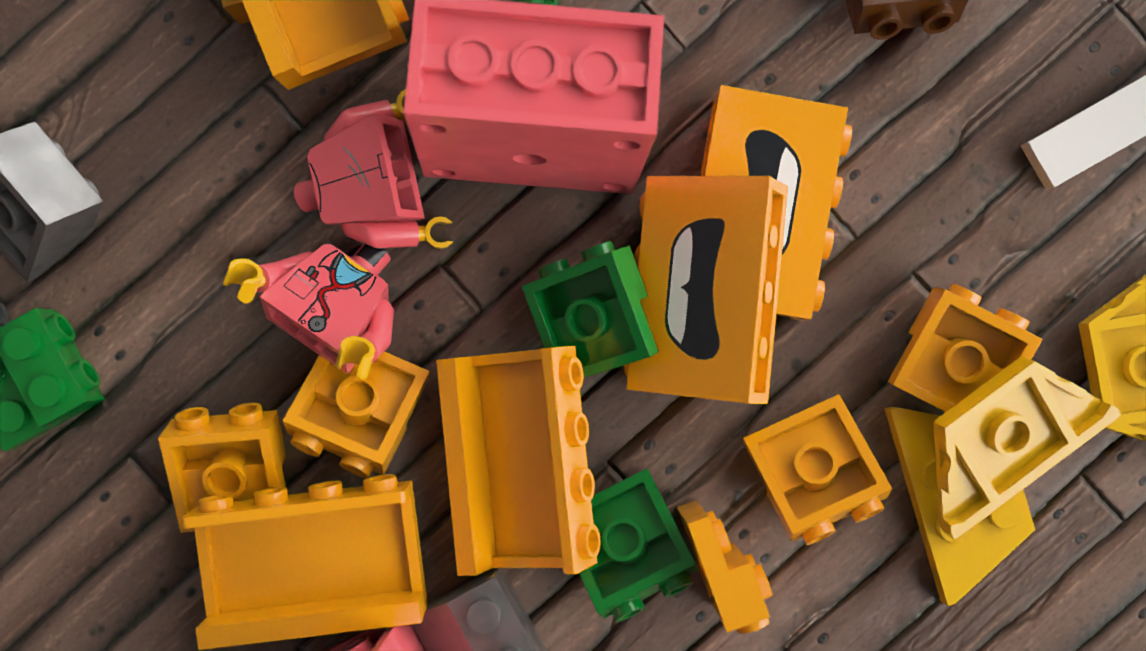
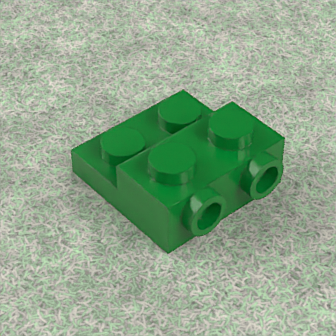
M612 241L599 244L581 252L584 262L570 267L567 258L545 265L537 269L540 279L522 286L544 348L576 346V356L583 367V378L651 357L659 352L640 302L641 299L648 297L630 246L615 250Z
M34 308L0 327V447L3 452L16 450L105 400L98 387L100 385V377L96 369L89 361L82 358L73 342L76 336L72 325L57 310Z
M648 468L593 496L591 500L593 523L599 530L600 550L597 555V563L579 574L598 615L604 619L613 615L616 622H621L645 609L642 599L660 590L664 597L668 598L693 585L690 575L698 572L699 569Z

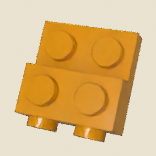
M952 283L948 290L933 287L908 332L913 337L888 382L947 412L1019 357L1023 356L1031 360L1043 339L1026 331L1030 322L1025 318L1000 307L996 314L979 307L978 304L982 297L962 286Z
M384 352L371 363L367 378L360 379L357 377L359 369L357 364L346 374L319 355L283 419L287 434L293 436L290 443L300 451L315 457H319L323 449L340 456L342 459L339 465L356 476L369 478L372 471L384 475L407 430V422L429 380L430 371Z
M839 394L743 438V444L767 489V496L791 542L803 537L806 545L814 544L835 533L836 530L832 523L852 515L855 523L877 515L885 509L881 501L888 498L892 487Z
M244 403L231 408L229 414L209 416L207 408L193 407L177 413L174 417L175 419H171L158 437L181 533L195 532L194 528L183 529L182 517L198 507V500L219 494H233L234 501L254 499L253 494L257 491L286 487L282 466L287 456L278 410L263 411L262 405L259 403Z
M696 500L677 507L711 604L726 632L737 630L738 633L745 634L757 631L768 625L770 615L764 599L773 595L761 564L756 565L751 553L744 555L734 542L730 543L720 518H716L713 510L705 512Z

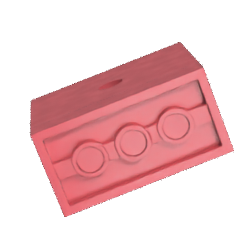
M415 0L404 115L424 177L633 194L657 136L664 16L497 0Z

